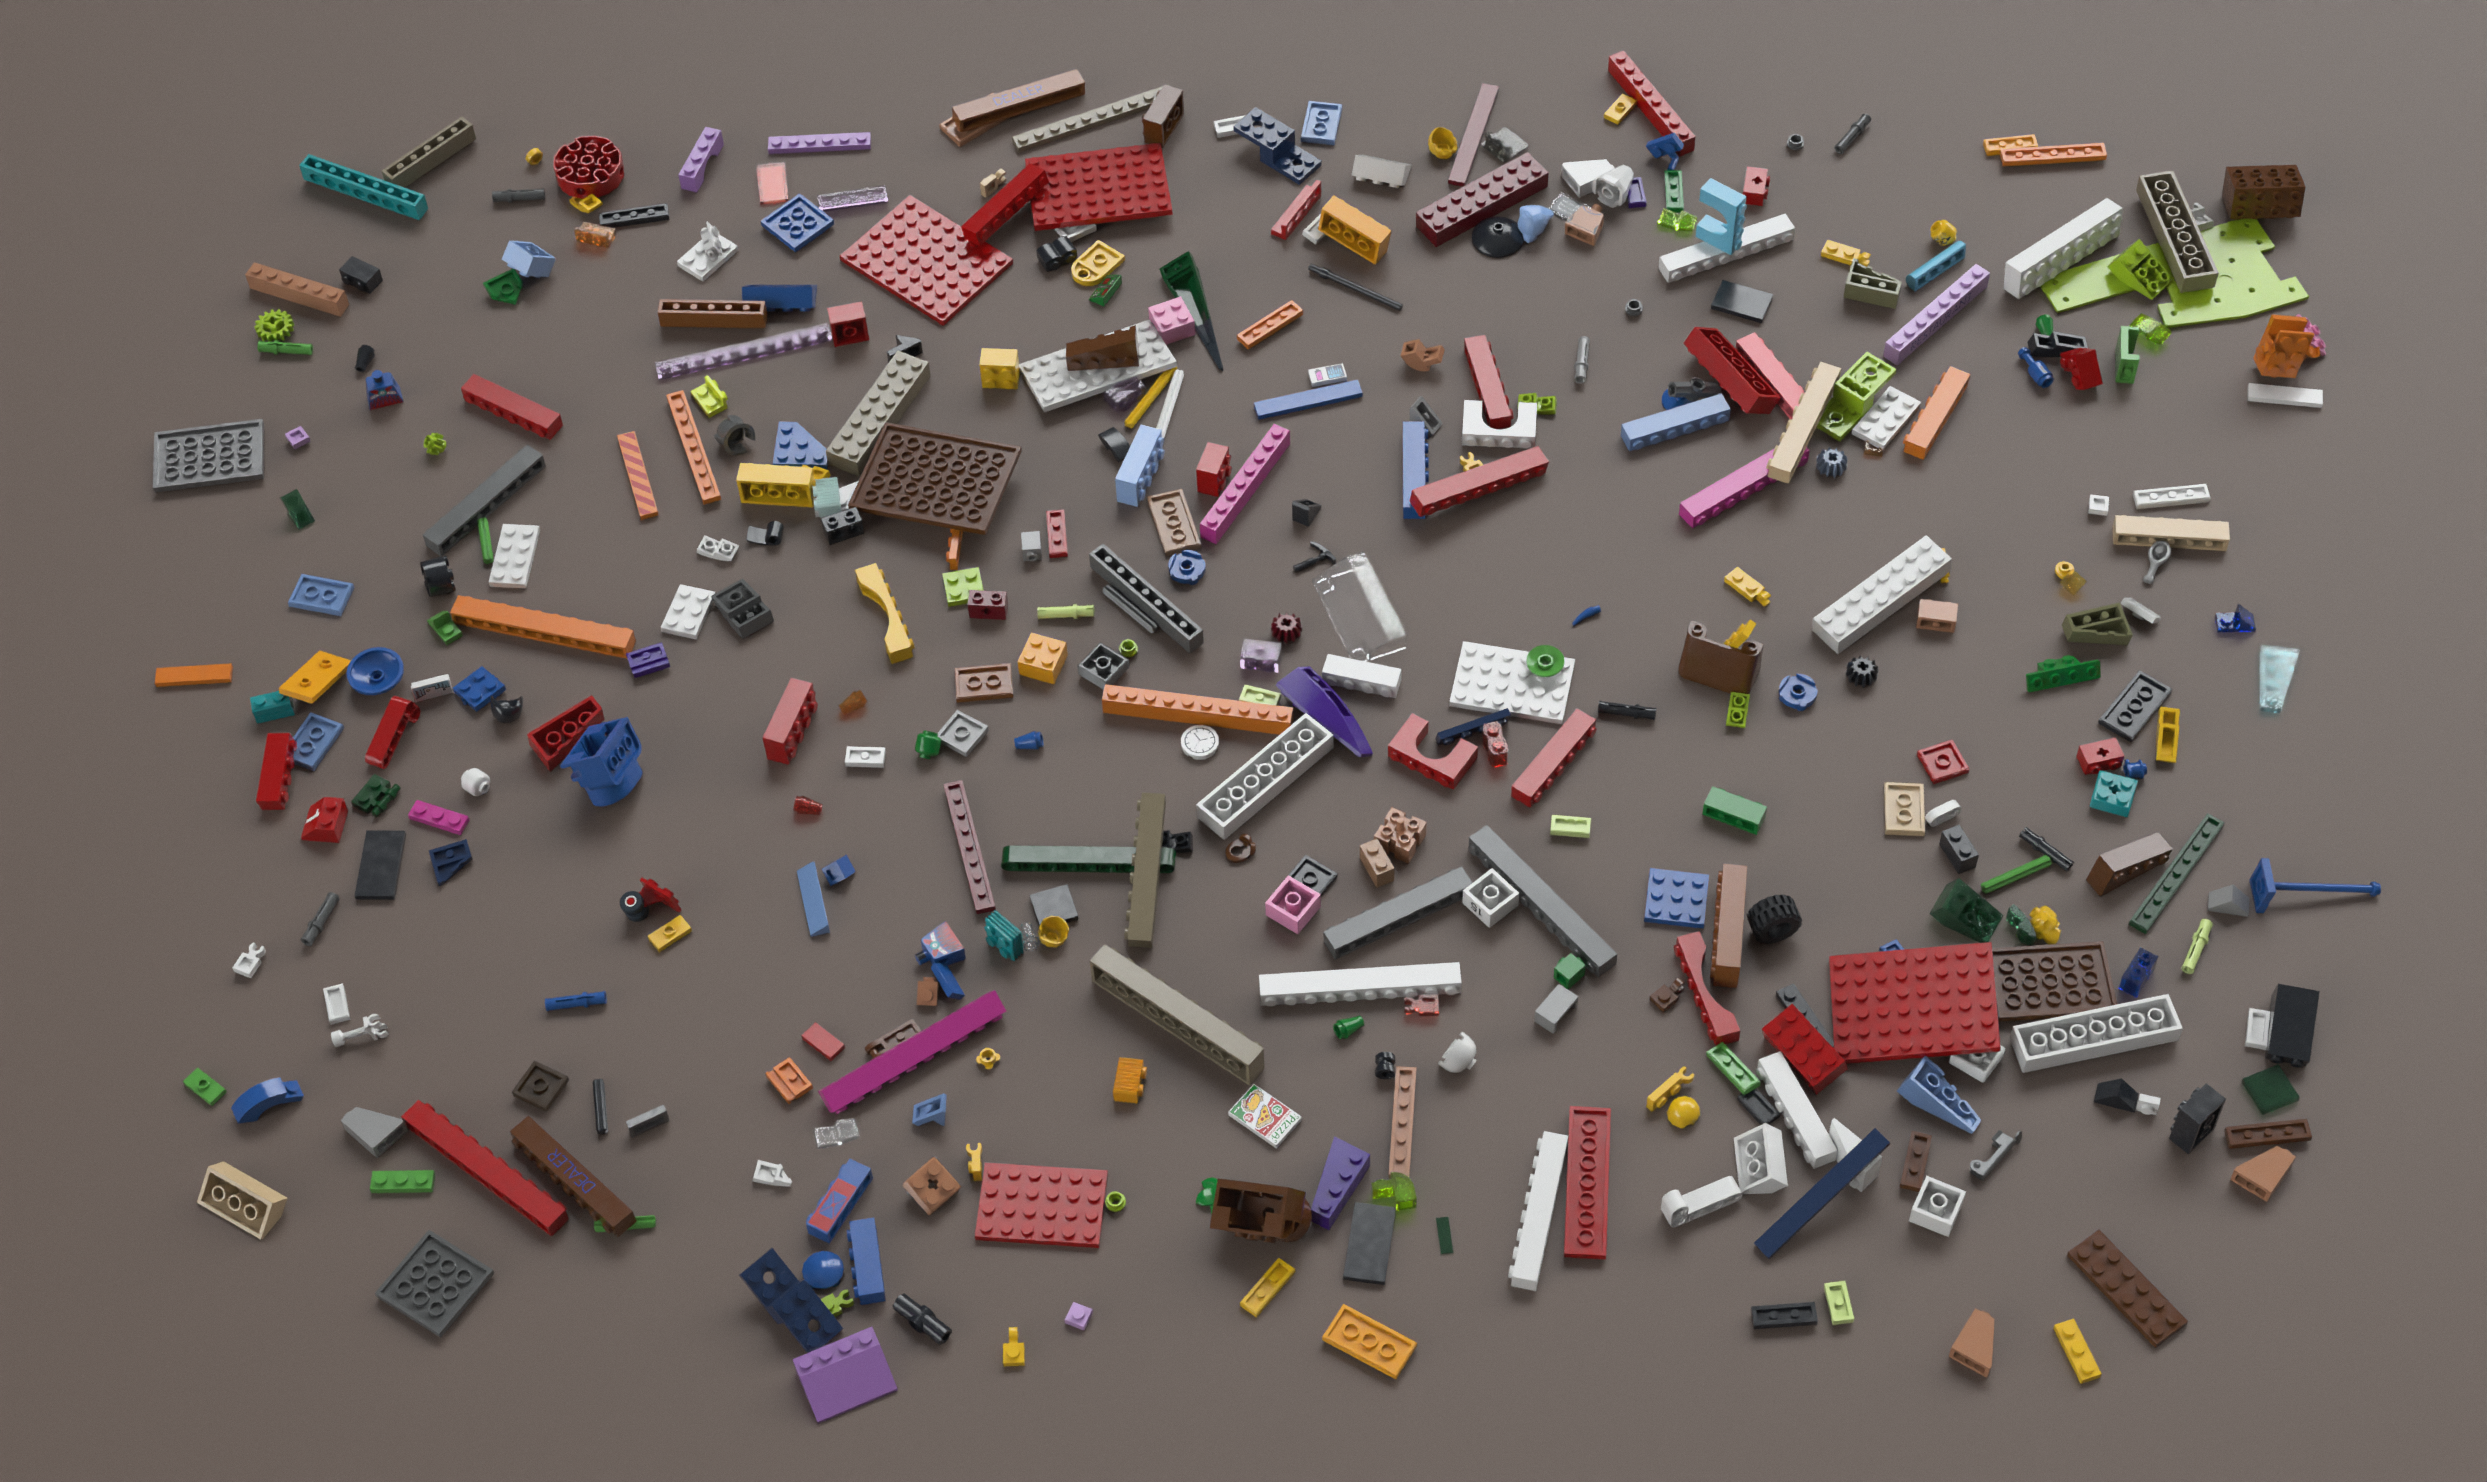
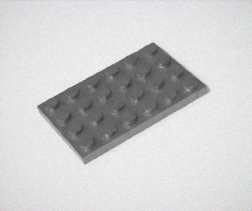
M263 419L154 432V492L264 479Z

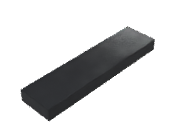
M667 203L599 213L601 230L670 220Z

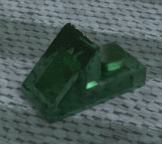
M297 489L280 497L288 511L287 515L298 530L315 521Z

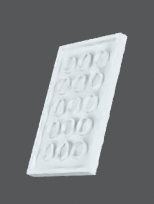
M1463 641L1449 706L1495 713L1508 708L1513 717L1562 724L1575 659L1564 657V667L1558 674L1551 677H1540L1533 674L1527 667L1528 651Z

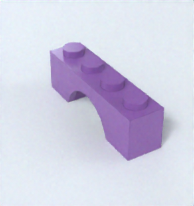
M709 127L704 128L678 174L681 189L698 192L704 181L705 167L711 155L718 156L724 145L721 130Z

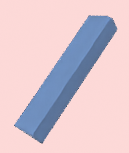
M814 861L797 870L811 937L830 933Z

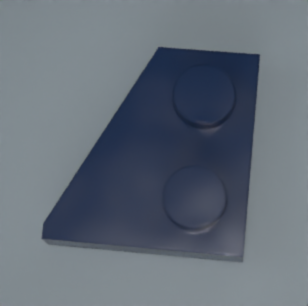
M467 839L428 850L439 886H442L472 860Z

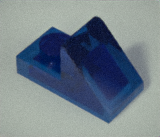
M2237 604L2235 612L2215 614L2217 632L2256 631L2253 614L2240 604Z

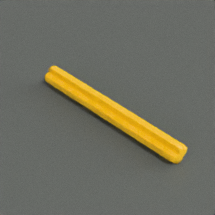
M1177 367L1162 372L1124 421L1126 427L1132 429L1173 377Z

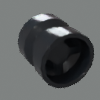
M1391 1052L1376 1054L1375 1063L1377 1067L1375 1068V1076L1380 1079L1395 1077V1067L1393 1066L1395 1064V1055Z

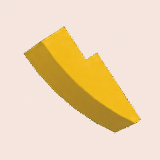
M2160 707L2158 711L2156 761L2176 763L2180 709Z

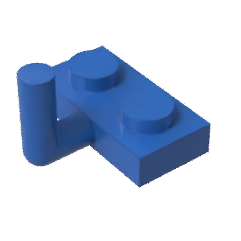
M1672 133L1648 141L1646 147L1655 158L1668 154L1672 160L1667 170H1675L1679 161V157L1675 152L1682 150L1684 146L1678 136Z

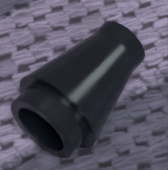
M361 345L358 348L355 365L357 371L365 372L375 356L374 348L368 345Z

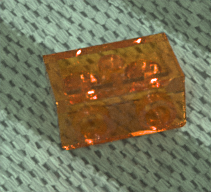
M583 222L580 228L575 227L574 229L577 241L609 248L617 234L615 228Z

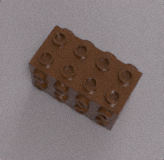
M2297 165L2226 167L2222 199L2230 219L2301 217L2306 186Z

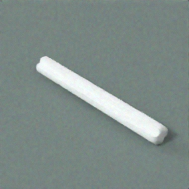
M1176 369L1174 371L1156 429L1161 430L1162 438L1165 437L1184 377L1182 370Z

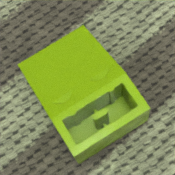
M2140 239L2128 246L2107 266L2118 280L2151 300L2174 280Z

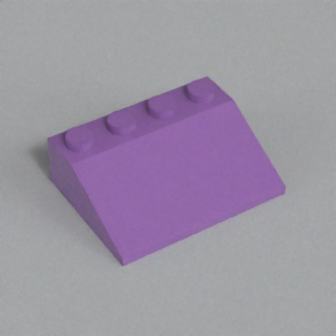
M873 1327L793 1359L795 1370L818 1424L898 1391Z

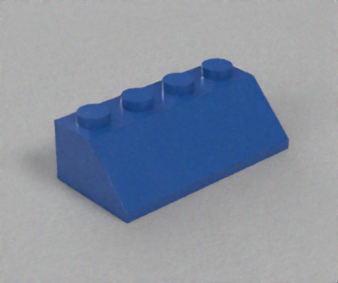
M746 285L742 287V301H765L767 311H775V308H782V311H793V308H800V311H810V308H814L816 304L817 285Z

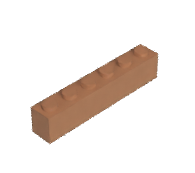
M254 262L245 274L250 289L339 317L342 316L349 306L345 290Z

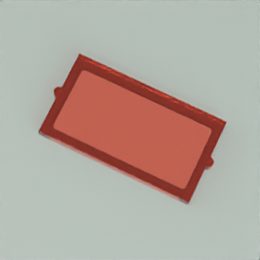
M785 162L757 165L760 204H776L789 201Z

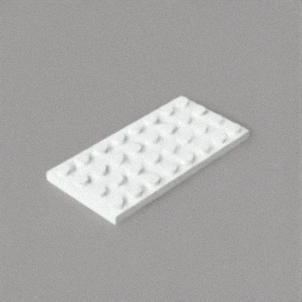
M1151 320L1135 324L1139 345V367L1068 371L1066 348L1021 363L1019 367L1021 374L1045 413L1177 367V361ZM1131 326L1123 328L1121 330H1129Z

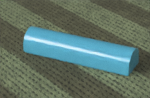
M1957 241L1906 276L1907 285L1912 290L1917 291L1964 259L1966 244L1962 241Z

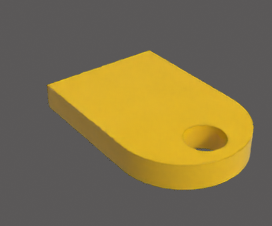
M1097 240L1074 261L1071 267L1072 277L1075 282L1083 286L1097 285L1125 261V255ZM1082 274L1087 275V276L1084 277V278L1079 277V276L1082 275Z

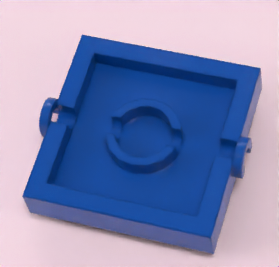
M481 666L454 686L453 691L461 698L464 705L468 704L477 712L490 702L491 695L495 699L506 691V688L498 678Z

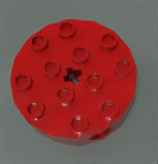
M596 135L581 136L575 138L574 142L568 145L564 144L558 149L554 156L553 168L558 185L569 196L584 199L593 194L598 198L609 194L617 188L624 178V164L621 152L608 138Z

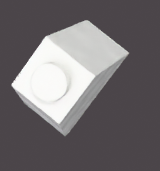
M1606 159L1566 162L1562 164L1561 177L1580 198L1593 192V180L1597 176L1615 167L1610 165Z

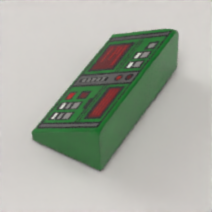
M1107 275L1091 295L1089 301L1105 306L1122 284V276Z

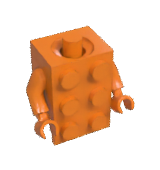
M2271 315L2253 357L2262 376L2296 378L2302 362L2307 357H2320V347L2313 348V346H2310L2314 333L2303 332L2308 322L2306 317Z

